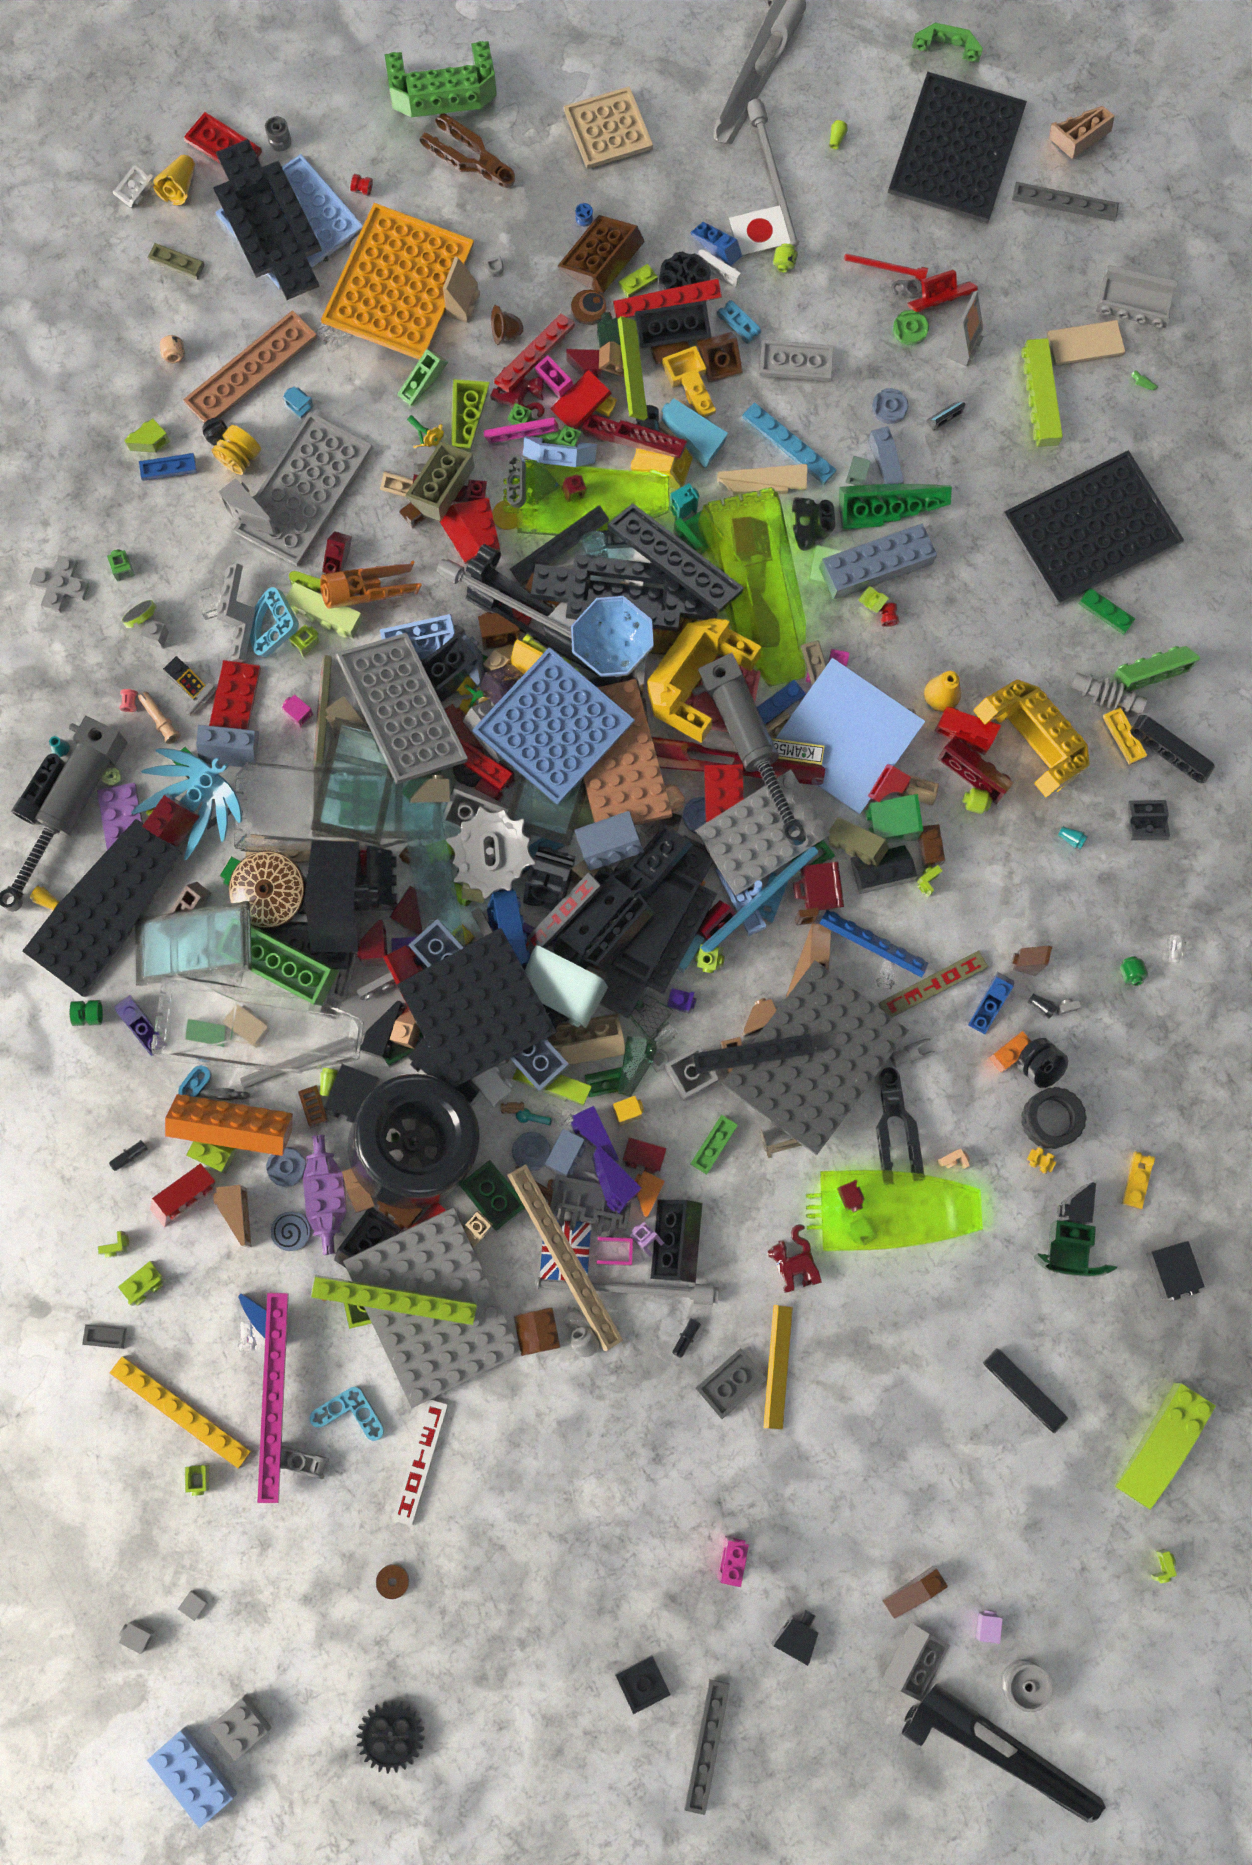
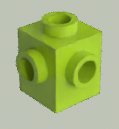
M717 946L711 952H703L700 948L695 959L697 967L703 968L702 971L707 973H714V970H720L725 960V956H723L724 947Z

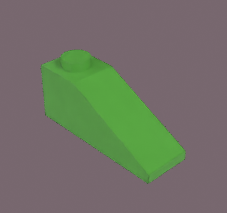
M426 349L397 395L412 406L440 376L448 361L437 352Z

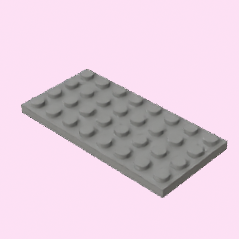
M309 412L255 495L261 503V508L263 510L267 509L272 515V520L276 525L274 527L276 535L238 522L233 529L234 533L298 567L371 452L372 445Z
M407 633L337 653L336 658L396 784L467 762L468 758Z

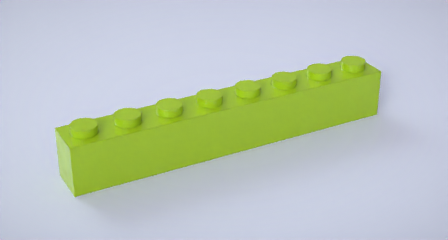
M320 1275L314 1276L311 1291L312 1298L469 1325L474 1323L477 1307L475 1302Z

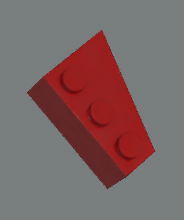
M946 707L934 731L949 739L953 737L965 742L966 747L985 756L993 744L1001 725L993 722L985 725L979 717L959 711L953 707Z

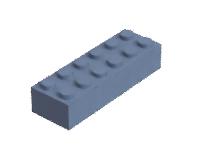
M922 523L823 558L819 569L834 600L868 588V586H873L932 565L937 557V553Z

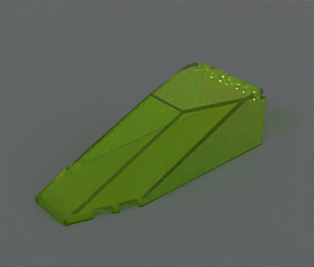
M769 487L760 489L759 496L757 491L741 494L742 500H740L739 495L724 498V504H722L721 499L708 502L703 505L698 526L709 560L713 565L744 587L742 594L725 608L732 631L762 646L761 657L756 663V667L769 687L788 683L794 679L795 681L804 679L805 660L801 645L806 644V619L778 491L775 492L774 488Z

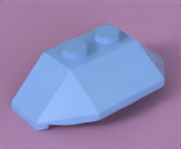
M448 614L380 629L382 640L407 633L421 660L429 657L450 640L455 634L452 616Z

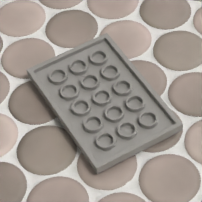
M791 770L776 779L781 784L780 787L783 789L784 796L787 797L786 800L789 802L790 809L793 810L794 818L800 821L806 832V840L803 844L795 846L788 841L783 829L784 822L781 820L782 817L779 815L780 813L774 805V800L768 792L767 785L695 830L734 895L744 891L757 880H761L830 835ZM796 830L792 832L791 836H798L800 834V831Z

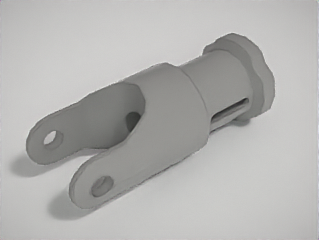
M927 1038L904 1046V1049L893 1052L890 1056L893 1066L897 1068L899 1064L907 1061L913 1062L933 1054L935 1051L922 1055L918 1052L920 1044L931 1039Z

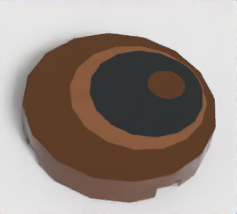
M591 289L582 290L572 299L571 313L579 323L585 325L596 324L597 321L602 320L605 316L606 301L597 291Z

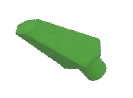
M1137 370L1131 374L1136 380L1135 384L1152 391L1158 388L1155 383L1145 375H1141Z

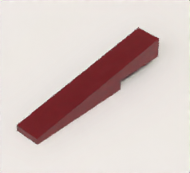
M591 414L582 426L584 436L679 459L687 445L686 440L624 420L616 422Z

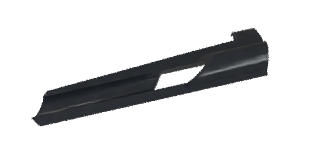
M483 544L479 548L476 558L473 557L469 561L466 572L471 574L472 578L548 617L554 609L539 599H531V593L495 570L501 558V552L487 544ZM468 585L465 600L486 612L499 614L516 625L519 631L526 635L529 634L536 641L550 647L562 656L599 676L573 654L571 638L545 624L544 636L518 621L514 617L512 607ZM606 676L601 678L611 684H615L621 681L622 676Z
M938 1684L934 1685L918 1707L913 1705L905 1716L904 1721L906 1724L901 1734L918 1746L924 1744L931 1729L934 1728L1035 1788L1087 1823L1097 1821L1106 1808L1102 1798ZM976 1722L1018 1751L1012 1756L1006 1757L976 1736L974 1730Z

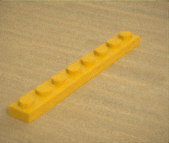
M121 1356L109 1372L239 1469L252 1452L124 1356Z

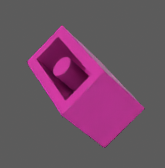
M548 355L535 366L538 377L543 379V382L559 399L573 386L572 379Z

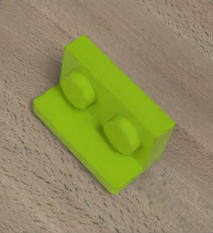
M149 1261L120 1284L118 1288L127 1298L129 1305L134 1306L136 1304L139 1306L146 1301V1296L150 1292L155 1293L163 1287L162 1283L166 1279L152 1261Z

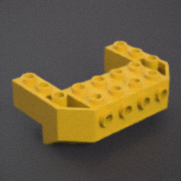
M712 618L688 623L646 683L648 685V696L653 716L700 743L704 741L712 729V718L685 704L692 694V689L696 688L702 679L698 669L713 662L719 654L725 656L733 653L738 665L751 671L761 657L762 646L730 630V621L725 619Z
M1016 679L987 696L973 710L985 725L994 719L999 723L1009 719L1050 769L1034 782L1045 797H1048L1055 791L1059 792L1090 766L1088 744L1040 687Z

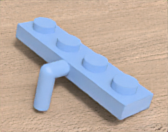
M716 869V874L736 913L762 891V882L757 880L754 889L750 891L745 889L739 894L734 895L720 870ZM758 909L742 923L748 936L766 929V924Z

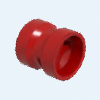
M354 174L350 185L351 192L357 193L360 191L363 195L369 196L372 191L373 179L370 177L362 178L361 175Z
M885 603L879 610L882 616L880 619L881 626L891 627L900 622L899 616L896 615L898 610L896 603Z

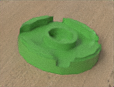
M914 310L901 312L893 324V333L896 339L905 345L921 343L929 331V323L926 317Z

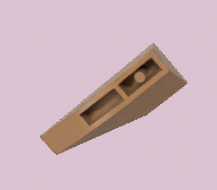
M812 923L786 997L814 960L829 970L830 929L821 924Z

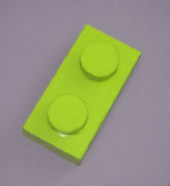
M646 264L618 281V285L629 298L658 281V277L651 267Z

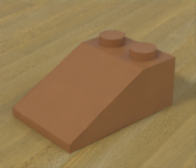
M242 1185L216 1187V1193L213 1194L214 1204L217 1205L240 1245L247 1248L252 1247L247 1188Z

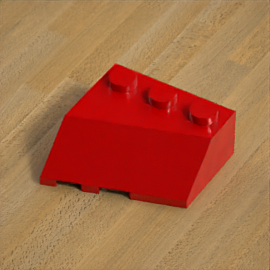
M489 498L453 504L442 521H439L465 564H468L473 557L476 558L477 552L483 544H487L500 552Z

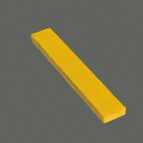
M773 1306L764 1428L783 1429L793 1307Z

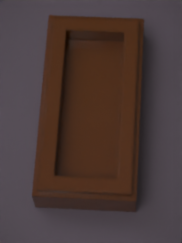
M818 908L799 910L795 917V924L798 926L815 923L819 915Z

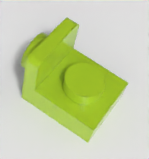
M868 586L858 601L871 612L878 613L889 598Z

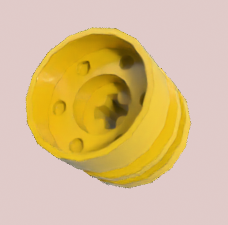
M230 425L223 434L224 440H219L211 451L215 458L226 468L236 474L243 475L246 468L250 466L249 460H254L261 452V447L246 431L235 425Z

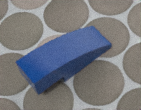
M240 1293L238 1298L245 1314L255 1329L265 1338L267 1309L245 1294Z

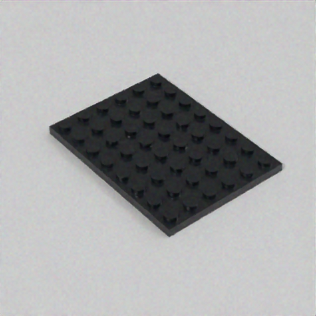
M927 71L888 193L989 223L1027 101Z
M1129 450L1004 511L1002 514L1057 606L1176 547L1184 541Z

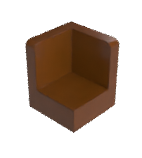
M411 502L399 511L400 515L412 529L427 518Z

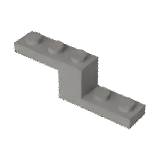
M238 563L228 566L224 572L225 581L221 588V600L217 607V619L236 626L233 632V645L229 651V661L243 662L246 659L255 608L236 601L243 566Z

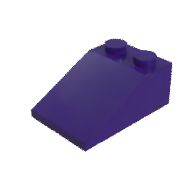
M592 1106L572 1115L571 1127L575 1135L579 1134L594 1149L600 1146L618 1164L619 1158L595 1107Z
M598 1146L591 1159L608 1207L620 1214L637 1197L642 1188Z

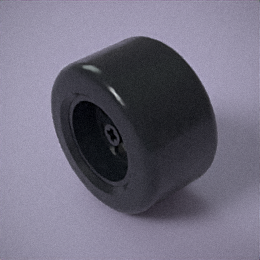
M426 1074L400 1075L377 1086L361 1104L349 1132L347 1146L349 1163L359 1184L378 1201L401 1209L428 1207L448 1197L472 1168L479 1149V1125L469 1101L450 1083ZM414 1119L416 1122L414 1130H405L402 1120ZM425 1125H429L435 1132V1136L424 1138L421 1134L422 1128ZM390 1129H394L400 1134L398 1142L386 1140ZM410 1141H414L413 1147L409 1146ZM426 1146L437 1147L434 1159H430L424 1154ZM400 1150L403 1154L400 1162L390 1154L391 1151ZM413 1157L419 1158L422 1168L409 1167V1159Z

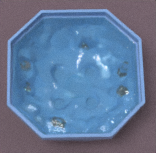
M624 596L596 598L571 625L573 654L601 677H621L630 674L654 647L652 619Z

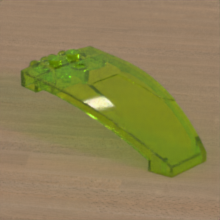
M524 459L526 463V501L520 508H515L512 505L503 507L504 512L517 514V533L556 536L600 505L610 521L596 531L609 530L607 529L608 523L632 503L653 519L667 514L670 510L669 475L653 469L650 472H638L583 466L571 467L537 463V460ZM576 474L578 476L581 475L587 488L585 497L581 499L579 493H574L571 496V502L567 503L561 486H563L565 478ZM520 477L514 478L512 484L517 485L520 482ZM507 478L503 479V484L507 485ZM507 488L503 489V494L505 495L503 496V501L508 502Z
M888 1170L820 1171L821 1193L806 1194L808 1199L821 1198V1205L806 1206V1210H821V1213L806 1214V1218H822V1225H809L807 1230H822L823 1252L905 1248L945 1241L983 1230L981 1190L939 1177ZM857 1179V1187L860 1186L865 1198L862 1204L863 1209L852 1212V1210L846 1211L837 1189Z

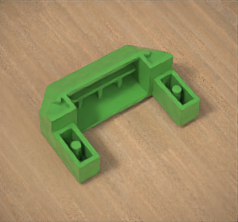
M489 41L471 43L474 65L454 68L447 67L438 70L430 69L422 72L414 71L406 74L402 52L384 54L392 109L410 117L482 109L497 96Z

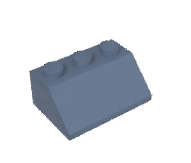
M198 725L196 742L198 758L207 764H212L214 759L220 757L218 765L228 764V766L256 769L259 731Z
M629 811L574 830L589 871L644 852L640 836Z

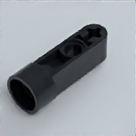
M57 754L47 755L11 812L23 821L35 825L37 822L35 817L66 762Z

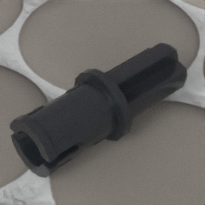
M140 1140L127 1150L123 1149L124 1152L112 1159L109 1165L114 1171H117L130 1161L134 1162L133 1159L147 1151L148 1148Z
M690 1318L684 1331L679 1334L681 1337L672 1351L676 1357L682 1358L690 1343L694 1342L693 1338L701 1326L698 1321Z

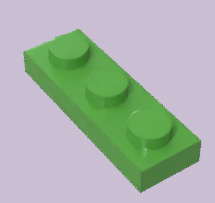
M721 1114L690 1165L707 1175L738 1125Z

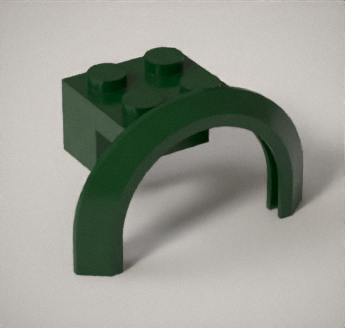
M1056 1220L1050 1224L1048 1255L1038 1253L1034 1256V1260L1042 1268L1065 1275L1097 1277L1104 1276L1117 1269V1266L1112 1265L1088 1268L1090 1248L1095 1245L1096 1226Z

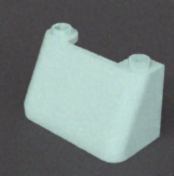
M538 945L535 946L525 969L542 1004L565 1015L570 1019L569 1023L577 1028L580 1026L587 1027L608 989L604 980L599 976Z

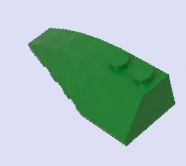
M872 484L839 487V510L842 529L883 526L884 523L896 522L901 520V518L910 515L912 517L926 510L931 511L951 505L952 486L934 484Z

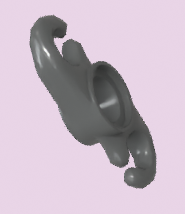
M897 280L891 285V291L895 295L899 294L895 289L898 285L902 288L900 292L902 296L906 295L911 299L923 297L922 284L917 280ZM908 286H915L917 292H910Z
M229 1088L201 1091L202 1096L216 1097L219 1100L247 1099L250 1097L248 1092H239Z

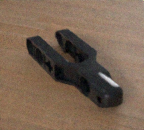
M887 1067L879 1074L883 1115L876 1126L884 1185L895 1184L892 1173L893 1162H891L889 1151L891 1145L887 1123L888 1119L893 1116L899 1117L904 1121L913 1181H923L924 1168L917 1122L905 1110L899 1072L893 1067Z

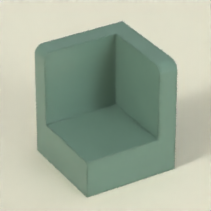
M853 456L845 483L855 486L864 485L871 461Z

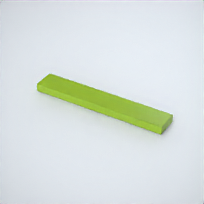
M621 316L618 319L629 417L645 420L648 416L637 325L635 320Z

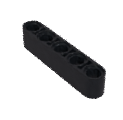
M1140 715L1130 730L1134 738L1198 783H1206L1215 768L1211 760L1147 715Z
M998 1348L983 1362L985 1367L1052 1433L1055 1434L1068 1420V1417Z

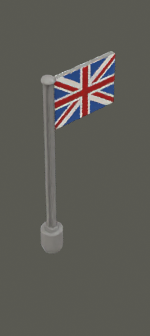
M564 1221L561 1229L588 1276L591 1224L576 1221L573 1231L569 1227L570 1221ZM542 1241L540 1277L536 1279V1288L570 1289L547 1246ZM592 1283L594 1289L600 1292L687 1297L690 1300H694V1304L703 1305L718 1303L719 1287H714V1285L695 1284L694 1288L680 1289Z

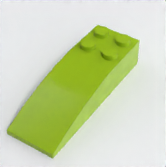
M1174 1383L1115 1487L1151 1510L1186 1459L1216 1405L1182 1383Z

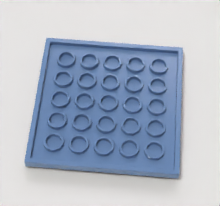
M549 647L472 731L556 805H559L632 726L635 720Z

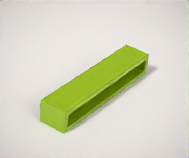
M1048 338L1029 339L1021 349V356L1025 359L1024 374H1027L1026 390L1030 394L1028 404L1029 407H1032L1031 423L1034 424L1035 428L1033 439L1036 440L1037 447L1058 446L1063 435Z

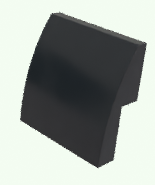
M1136 800L1128 802L1131 840H1169L1170 832L1167 821L1169 812L1166 800Z

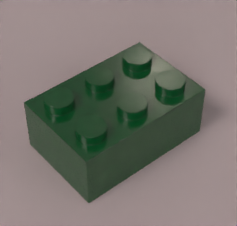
M491 1160L487 1161L459 1184L478 1210L493 1224L492 1227L496 1232H499L526 1210L517 1192Z

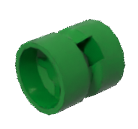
M88 1000L87 1003L84 1001H72L69 1009L71 1025L84 1026L86 1023L90 1026L101 1025L103 1021L101 1000Z

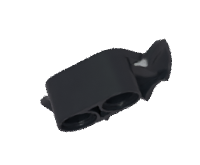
M794 497L792 512L795 513V525H793V531L798 547L805 551L811 549L816 541L826 539L835 529L834 505L826 499L816 504L810 498ZM800 518H807L809 524L806 526L802 525L800 523Z

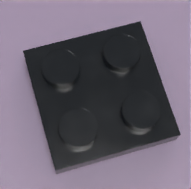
M653 1655L615 1674L633 1715L671 1695Z

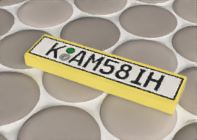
M771 738L779 753V759L822 765L825 746Z

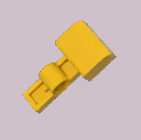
M694 346L664 357L662 360L663 369L671 387L683 384L689 404L702 417L706 418L716 414V409L701 379L702 376L706 375V367L697 347Z

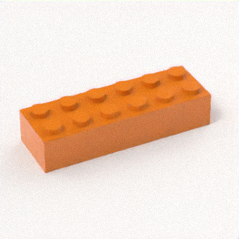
M177 1094L165 1117V1137L283 1156L292 1133L293 1113Z

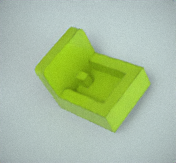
M939 865L934 868L932 866L928 867L922 872L923 876L917 881L919 890L928 897L934 892L929 882L938 877L943 871Z
M117 1231L118 1243L98 1246V1254L105 1255V1258L117 1257V1253L127 1252V1247L129 1246L128 1235H125L124 1231Z
M1165 1549L1156 1551L1162 1572L1152 1574V1579L1159 1581V1583L1172 1581L1171 1577L1177 1576L1174 1567L1176 1566L1175 1557L1170 1551Z

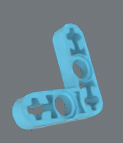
M358 1387L347 1389L315 1409L310 1415V1423L314 1427L320 1428L351 1409L369 1440H379L384 1434L382 1423L365 1394ZM352 1390L354 1393H359L357 1399L360 1403L363 1400L365 1402V1404L360 1405L356 1410L353 1407L357 1405L356 1401L349 1399V1397L351 1396L350 1392ZM335 1401H339L342 1404V1410L339 1413H334L331 1409V1405ZM327 1406L328 1413L332 1416V1418L329 1419V1415H327L322 1419V1424L320 1422H315V1414L318 1413L319 1415L325 1413L326 1411L324 1410V1407ZM361 1408H367L370 1411L368 1419L363 1420L359 1417ZM373 1417L375 1422H372V1425L375 1428H380L378 1437L370 1435L369 1432L372 1431L370 1425L364 1426V1423L371 1421Z

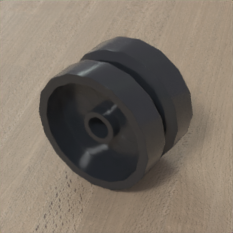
M1038 1038L1027 1044L1021 1051L1017 1067L1037 1087L1047 1088L1059 1081L1068 1067V1057L1047 1038Z

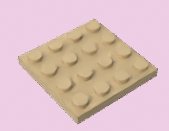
M630 86L564 106L565 115L586 169L653 149L652 141Z

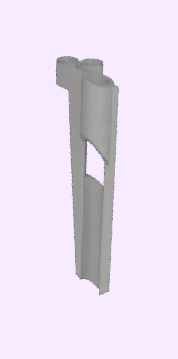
M764 0L769 10L736 82L715 122L713 134L717 142L733 143L748 116V103L753 99H757L802 20L803 13L806 10L805 0ZM780 31L783 39L763 75L760 76L755 70V63L771 34Z

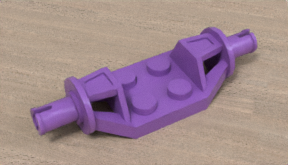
M314 1135L312 1136L314 1153L306 1156L308 1162L303 1176L306 1217L314 1230L313 1236L322 1238V1254H336L333 1236L341 1233L340 1228L347 1214L344 1178L341 1169L333 1158L334 1153L326 1152L325 1135H319V1141L318 1136ZM326 1159H328L329 1166H330V1169H331V1170L328 1169V1165H327ZM333 1217H335L334 1230H332Z

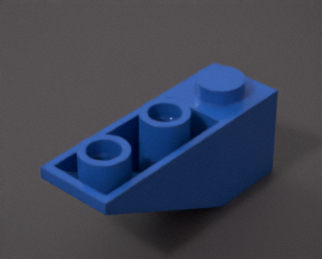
M702 222L690 232L714 257L722 259L729 266H732L742 257L736 238L705 222Z
M997 971L968 1026L986 1034L1014 987V980Z

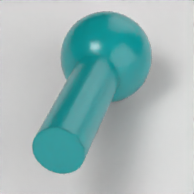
M524 1108V1111L519 1110L516 1112V1119L520 1123L532 1121L549 1126L552 1123V1118L533 1114L527 1108Z

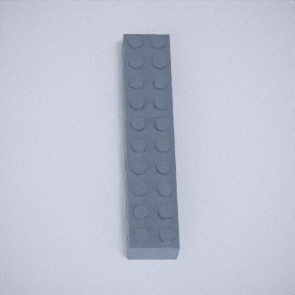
M438 919L408 945L427 967L464 948ZM548 1039L510 1058L540 1092H543L571 1066Z

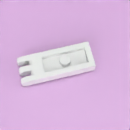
M701 249L698 251V255L702 257L703 262L710 267L711 273L733 287H737L740 283L741 273L735 267H730L722 259L714 257L705 250Z

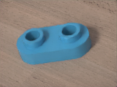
M203 1065L194 1067L179 1086L178 1094L187 1095V1090L191 1088L193 1092L188 1096L198 1097L210 1082L211 1071ZM200 1073L205 1074L203 1079H199Z

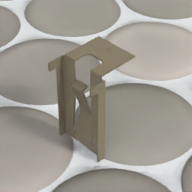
M762 1129L760 1130L761 1140L768 1158H772V1153L802 1146L795 1139L766 1146Z

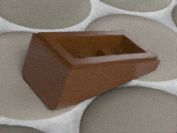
M317 1085L298 1091L309 1127L314 1128L329 1122ZM315 1092L314 1096L305 1099L304 1095ZM317 1099L318 1102L307 1106V1102ZM317 1106H319L320 1108L319 1110L313 1111L311 1113L309 1112V1109L315 1108ZM320 1113L322 1114V1116L313 1120L311 1118V1116Z

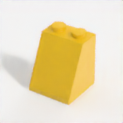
M686 447L680 459L636 448L634 459L631 462V470L639 479L679 489L685 484L693 458Z

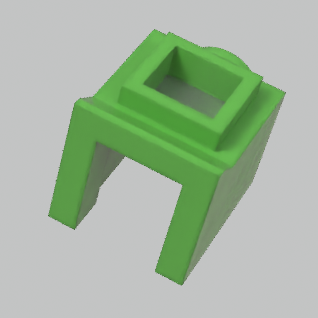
M113 550L111 555L107 556L112 573L117 581L121 580L119 574L127 571L131 577L135 576L125 550Z

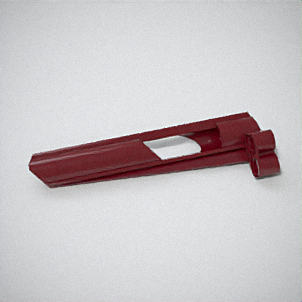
M651 736L660 768L704 772V765H730L692 759L687 751L732 757L734 761L731 765L743 764L738 752L706 748L694 742ZM779 758L770 765L773 767L772 770L775 772L776 778L791 770L799 784L818 786L824 782L826 768L822 765ZM743 765V776L764 779L759 771L748 772Z

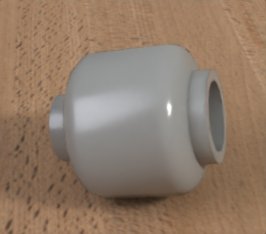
M588 1327L577 1328L573 1331L570 1338L572 1348L580 1357L592 1356L599 1348L600 1342L595 1333Z

